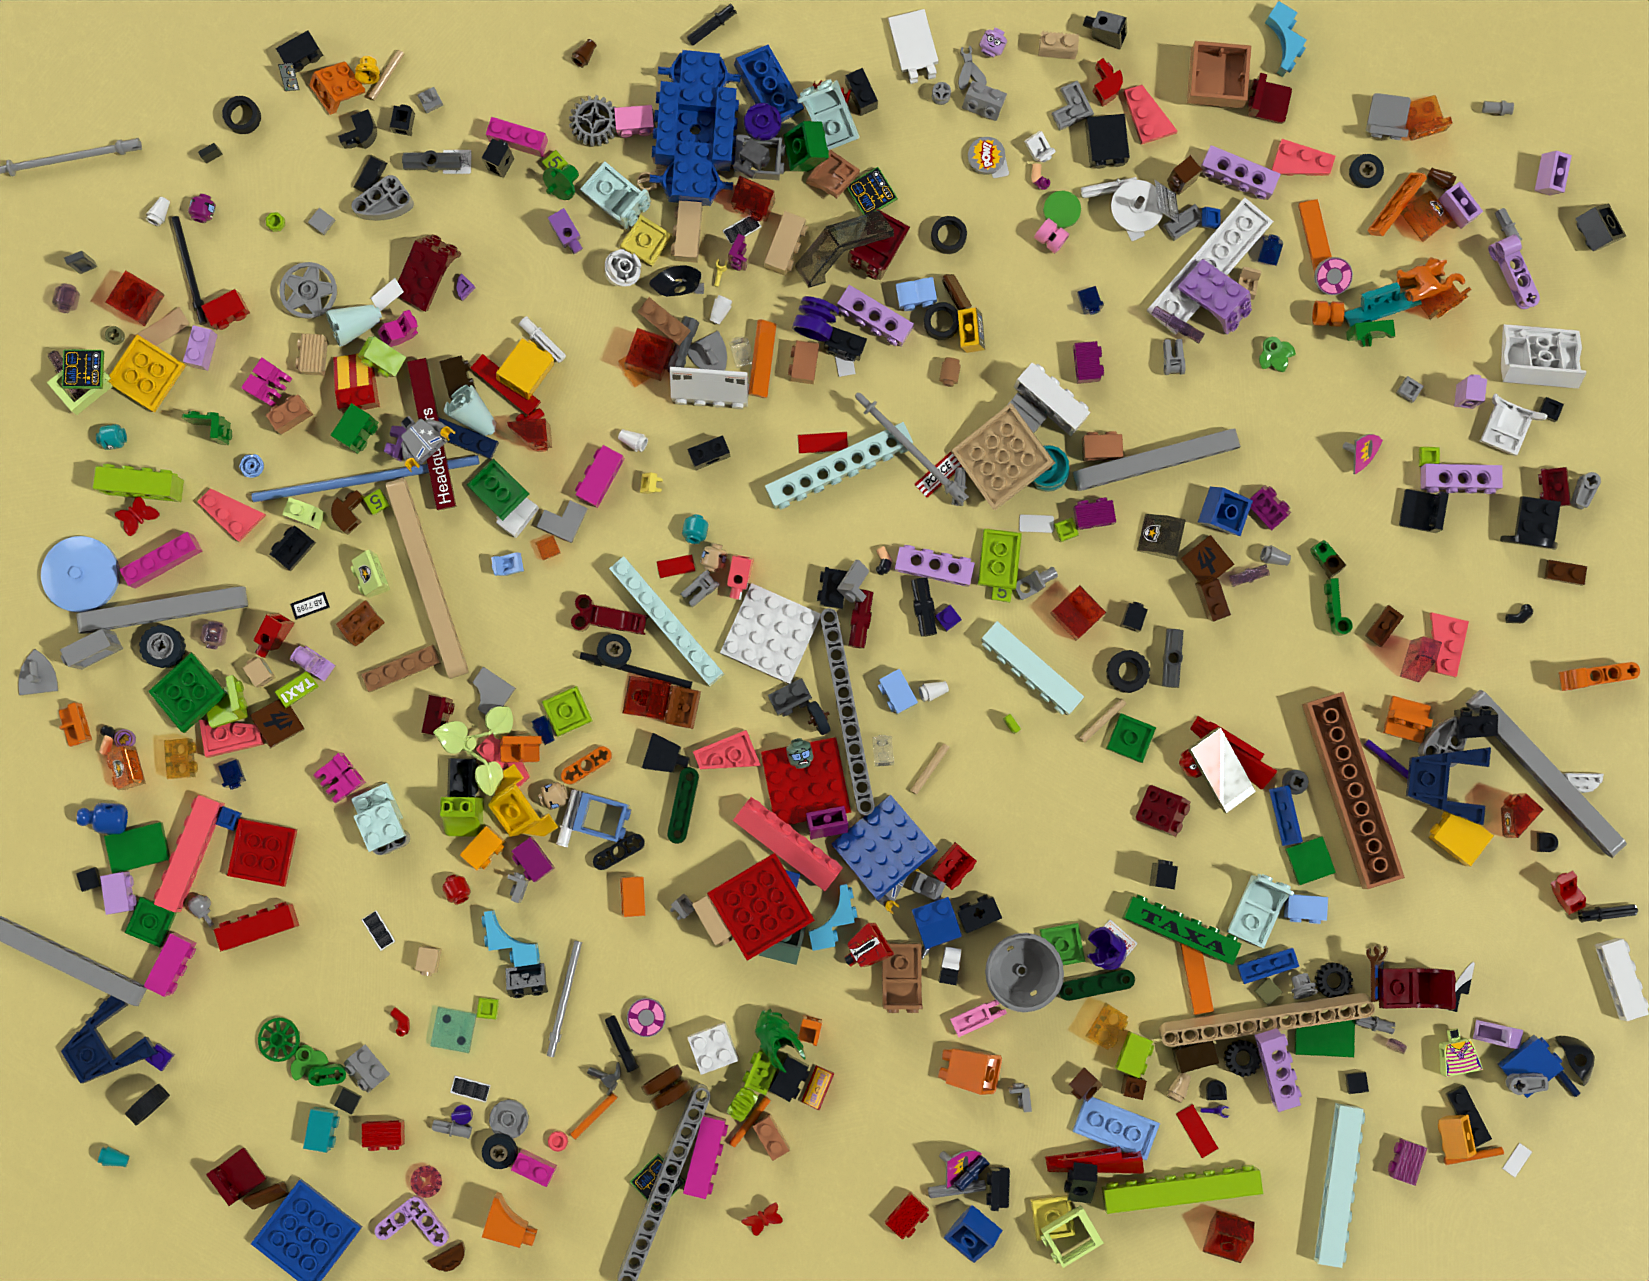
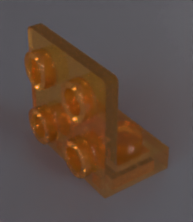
M1436 95L1410 103L1406 122L1410 141L1447 131L1453 124L1451 116L1443 117Z
M1453 284L1449 290L1441 292L1433 298L1421 299L1422 304L1420 306L1430 320L1435 316L1440 318L1447 311L1468 298L1467 293L1472 289L1468 287L1460 293Z

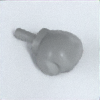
M196 895L191 898L187 904L189 910L198 919L203 917L210 927L214 924L207 915L210 912V899L202 895Z

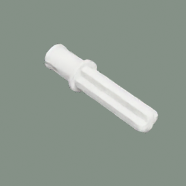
M1118 178L1117 181L1082 187L1081 195L1083 198H1090L1115 193L1121 185L1137 180V178L1123 180Z
M527 316L520 321L519 326L530 335V339H534L544 350L551 353L557 363L565 359L566 355L541 331V327L538 328Z
M575 789L571 791L562 826H559L561 830L556 845L568 847L583 794L581 791Z

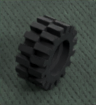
M1334 962L1320 966L1321 969L1317 970L1316 973L1318 974L1315 976V984L1318 986L1319 992L1330 998L1345 996V994L1350 992L1349 989L1353 986L1351 985L1353 978H1351L1352 974L1348 971L1347 967ZM1331 973H1337L1341 978V983L1336 988H1331L1327 984V977Z
M1238 1040L1237 1042H1232V1045L1227 1046L1228 1050L1224 1052L1226 1054L1224 1061H1226L1225 1065L1232 1073L1241 1077L1251 1076L1252 1073H1256L1257 1068L1261 1067L1259 1066L1262 1062L1258 1048L1251 1042ZM1240 1051H1247L1250 1055V1061L1245 1066H1240L1236 1062V1055Z

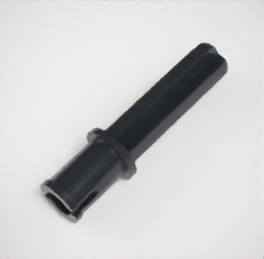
M730 3L720 12H715V16L687 36L689 43L693 46L720 25H725V21L737 14L733 5Z
M1635 904L1605 908L1597 906L1594 909L1579 910L1578 915L1582 914V916H1578L1581 923L1595 920L1601 922L1603 919L1637 915L1638 908Z
M612 1015L606 1018V1025L620 1055L618 1056L622 1058L627 1069V1073L639 1068L632 1054L633 1049H630L616 1016Z

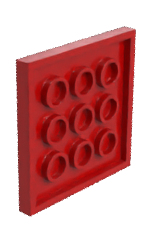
M836 737L809 742L813 752V760L805 768L798 769L789 763L786 752L787 747L761 752L772 812L786 824L806 822V813L841 806L845 807L846 814L851 813Z
M776 853L771 854L707 893L747 961L815 921Z

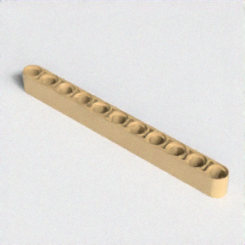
M403 477L386 483L387 492L447 675L452 679L469 673L467 663L407 481Z
M1358 993L1166 1022L1160 1026L1159 1033L1165 1046L1174 1047L1260 1034L1275 1028L1281 1031L1368 1018L1374 1014L1375 1006L1367 994ZM1289 1015L1288 1018L1282 1019L1284 1016ZM1270 1018L1268 1021L1263 1022L1264 1019ZM1207 1027H1212L1210 1030H1204ZM1167 1033H1173L1171 1036H1165Z

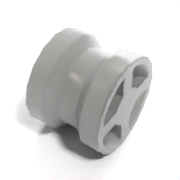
M938 82L934 85L932 90V100L938 105L948 103L951 94L950 86L945 82Z

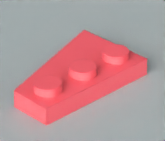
M1143 85L1124 90L1123 93L1141 145L1177 134V129Z
M1281 139L1271 170L1280 174H1286V176H1293L1294 174L1329 176L1336 156Z
M211 488L198 501L238 542L266 516V514Z
M1431 612L1429 614L1432 622L1431 633L1434 641L1433 651L1436 673L1455 678L1459 669L1469 621Z
M199 720L204 754L207 758L264 745L263 737L255 724L228 723L211 728L208 721Z
M747 730L693 751L700 770L761 766Z

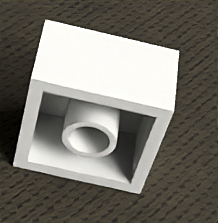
M726 1022L688 1036V1041L701 1075L737 1062L739 1059Z

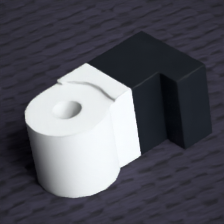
M945 947L938 979L939 983L957 986L961 949Z

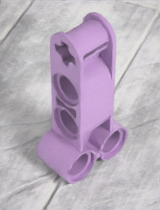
M1513 234L1489 245L1488 250L1492 259L1498 261L1517 306L1521 309H1528L1539 303L1540 296L1520 253L1522 249L1520 239L1517 235ZM1510 261L1515 263V269L1511 268ZM1518 278L1523 282L1522 287L1518 284Z
M306 645L305 647L298 646L290 657V661L298 664L305 671L312 673L324 682L336 666Z

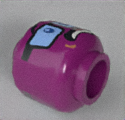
M200 193L199 196L191 198L188 213L192 220L206 223L213 219L216 204L209 195Z

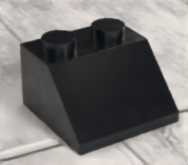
M1609 203L1596 206L1575 218L1577 228L1584 234L1586 245L1592 251L1600 250L1626 237Z

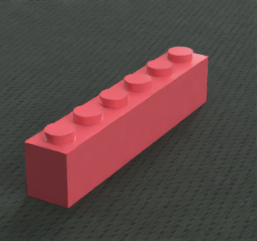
M198 795V797L194 798L191 804V808H193L191 814L184 821L185 829L177 838L176 844L178 846L176 851L169 858V868L162 875L161 880L163 883L154 895V899H156L154 905L175 913L182 911L215 830L217 818L225 803L205 795Z
M752 797L745 803L733 820L823 891L828 889L843 869L836 860L830 858L820 848L808 841L805 836L800 835L789 824H786L775 813L769 811Z

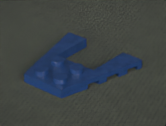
M1491 748L1411 757L1409 760L1406 796L1473 823L1484 825V805L1447 801L1450 763L1489 767Z
M110 996L99 1006V1010L85 1022L86 1025L61 1050L81 1084L158 1054L149 1037H144L114 1058L98 1032L97 1027L128 1006V1003L116 997Z

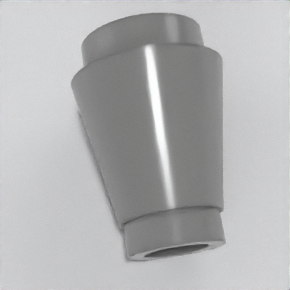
M1270 545L1263 547L1260 559L1267 564L1287 566L1291 560V555Z

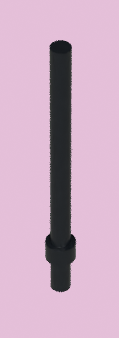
M173 216L172 222L193 298V309L197 313L199 324L203 325L207 323L205 313L201 307L204 305V301L201 300L180 218L179 216Z
M581 652V660L592 662L596 666H605L600 662L597 655ZM629 664L614 668L691 689L693 683L692 681Z

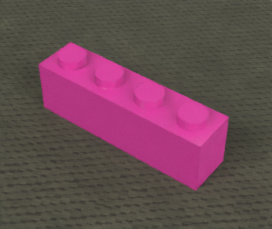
M186 532L119 570L127 585L136 589L203 551L195 536Z
M704 1113L683 1194L706 1199L707 1194L711 1195L714 1183L710 1181L712 1175H716L719 1166L718 1163H715L717 1155L721 1156L724 1144H720L722 1136L726 1137L729 1126L725 1124L726 1119Z

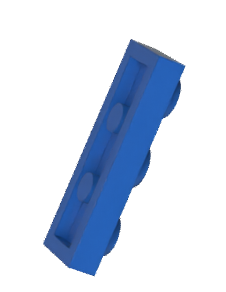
M1290 786L1269 789L1282 846L1303 842Z
M1292 947L1237 965L1243 984L1300 967Z

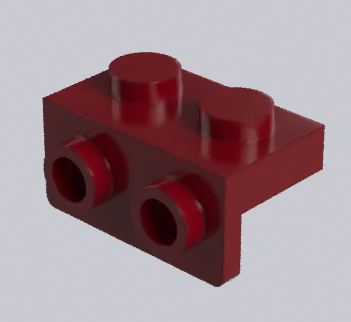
M1567 467L1542 468L1541 474H1538L1539 485L1543 486L1540 499L1561 502L1560 507L1571 506Z

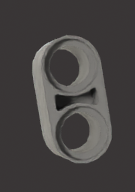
M404 830L406 836L402 843L399 844L397 841L387 844L383 852L379 849L373 850V852L377 855H386L398 850L410 842V834Z

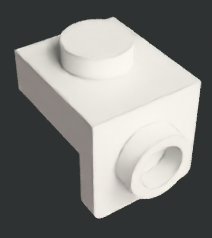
M1038 131L1024 141L1034 161L1046 162L1056 152L1054 148L1050 147L1042 131Z

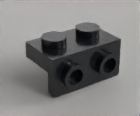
M294 525L285 531L284 538L280 542L278 541L272 546L269 555L279 561L289 571H292L316 542Z
M1480 706V708L1473 709L1463 707L1460 710H1454V715L1457 717L1456 736L1458 739L1497 736L1498 713L1492 707Z
M448 759L447 797H475V794L478 792L475 771L479 766L476 763V759Z
M990 1167V1173H987V1185H990L989 1193H986V1205H989L991 1211H999V1208L1009 1207L1010 1169L1008 1167Z

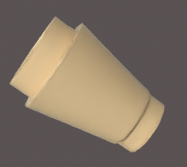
M1180 1073L1167 1090V1096L1181 1103L1186 1098L1191 1076L1186 1073Z

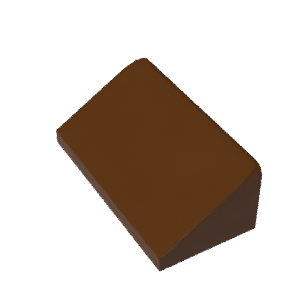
M954 274L944 275L942 283L958 310L971 308L972 305Z
M281 1181L248 1195L243 1199V1202L254 1210L287 1196L289 1192L285 1182Z

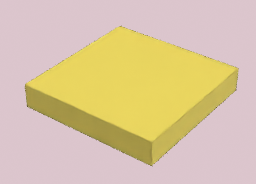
M640 215L620 247L632 255L635 254L640 260L652 267L670 241L672 234Z
M1067 1195L1031 1200L1036 1240H1042L1040 1236L1043 1235L1041 1231L1043 1227L1072 1210L1071 1201H1067ZM1072 1219L1050 1232V1237L1054 1239L1076 1236L1074 1220Z

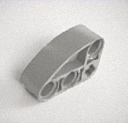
M388 175L355 198L352 202V209L361 219L373 221L389 220L410 211L413 208L414 201L398 178ZM394 184L395 187L391 189L390 185ZM381 194L379 200H373L375 195ZM402 198H408L406 203H399ZM361 205H366L365 210L358 211Z
M1454 716L1446 719L1435 726L1420 744L1418 755L1426 756V748L1428 746L1433 750L1432 755L1463 751L1468 738L1458 739L1456 736L1457 717ZM1453 736L1456 737L1458 741L1456 746H1453L1451 744V738ZM1450 763V767L1457 765V763Z

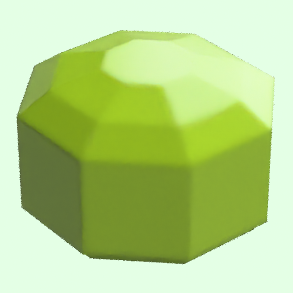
M278 212L270 213L266 217V226L273 232H279L285 227V219Z

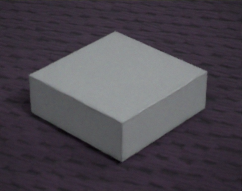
M319 208L308 223L325 235L336 220Z
M1407 376L1396 393L1413 403L1424 386Z

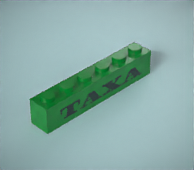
M1141 895L1131 896L1122 918L1229 965L1234 964L1242 943L1237 942V937L1230 934L1223 936L1219 934V929L1209 926L1207 929L1201 926L1202 922L1191 918L1190 921L1184 919V914L1175 910L1172 913L1165 910L1166 906L1157 902L1152 905L1147 902L1148 898Z

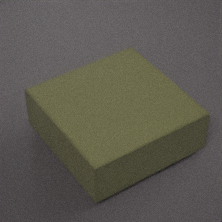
M1267 978L1254 990L1268 1006L1283 993L1270 978Z

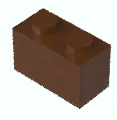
M1191 155L1172 170L1167 180L1169 188L1173 192L1176 191L1178 195L1195 183L1203 170Z
M1210 577L1195 583L1208 620L1214 622L1231 615L1219 579Z

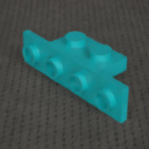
M1396 282L1362 294L1361 307L1344 312V318L1351 328L1355 323L1371 322L1421 305L1422 301H1408L1405 297V292L1400 293V286Z

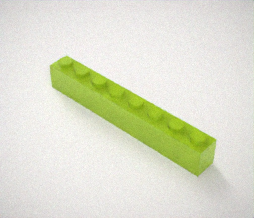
M1244 1165L1242 1169L1237 1170L1234 1167L1223 1168L1222 1172L1205 1170L1203 1174L1198 1175L1195 1172L1184 1173L1182 1177L1166 1175L1164 1176L1165 1179L1157 1180V1177L1145 1178L1143 1182L1127 1180L1125 1181L1126 1184L1119 1185L1118 1182H1110L1102 1187L1104 1210L1107 1214L1263 1194L1261 1173L1254 1165Z

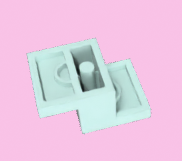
M388 783L351 798L357 812L354 819L369 852L406 836L400 823V819L403 818Z

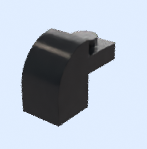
M367 109L351 115L355 130L338 136L340 143L345 149L355 148L359 143L366 149L374 143L377 137V127L372 114Z

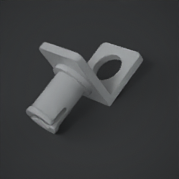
M1050 567L1041 573L1035 570L1030 575L1017 581L1016 592L1019 598L1024 600L1045 588V583L1058 577L1055 568ZM1022 583L1030 585L1029 593H1023L1020 590Z

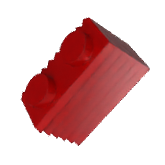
M404 1120L365 1121L362 1123V1148L368 1147V1151H378L380 1147H387V1150H399V1146L405 1144Z
M909 1192L904 1200L888 1216L885 1224L902 1240L905 1237L910 1238L916 1231L914 1227L917 1223H923L929 1216L927 1213L929 1208L916 1195Z

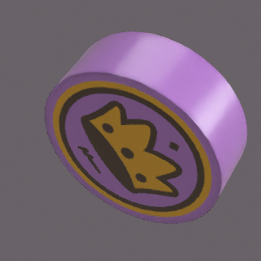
M120 730L116 733L114 741L119 748L129 749L135 744L136 737L130 730Z

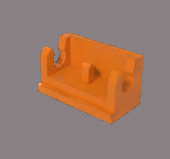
M644 877L620 878L622 917L645 916Z

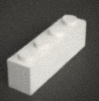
M1615 938L1596 944L1595 948L1619 1019L1630 1021L1649 1015V1005L1646 998L1642 995V984L1636 977V966L1633 960L1630 959L1628 943L1624 939Z

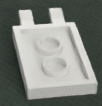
M925 9L889 17L888 22L902 73L908 72L910 84L918 83L917 70L926 68L929 80L936 78L935 65L938 64V57Z

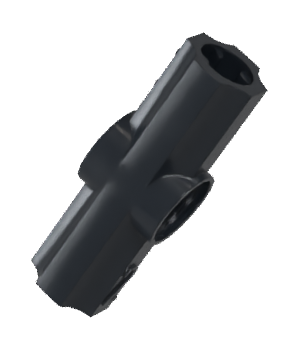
M928 578L911 580L914 595L915 616L918 618L921 637L936 635L935 608L933 598L930 595Z

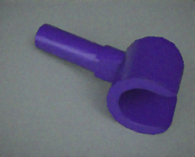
M1219 1105L1217 1108H1201V1113H1214L1220 1117L1228 1118L1229 1115L1222 1114V1110L1224 1108L1229 1109V1107Z

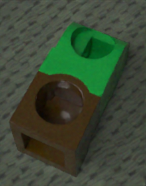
M1325 540L1320 541L1310 549L1312 555L1325 570V574L1329 579L1346 567L1344 561Z

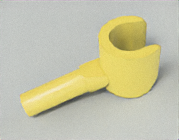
M720 259L716 261L717 275L714 283L716 287L719 286L722 273L727 270V261L721 267L719 266Z

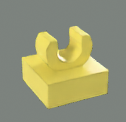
M656 473L642 474L640 493L661 492L662 489L656 487V482H663V479L657 477Z

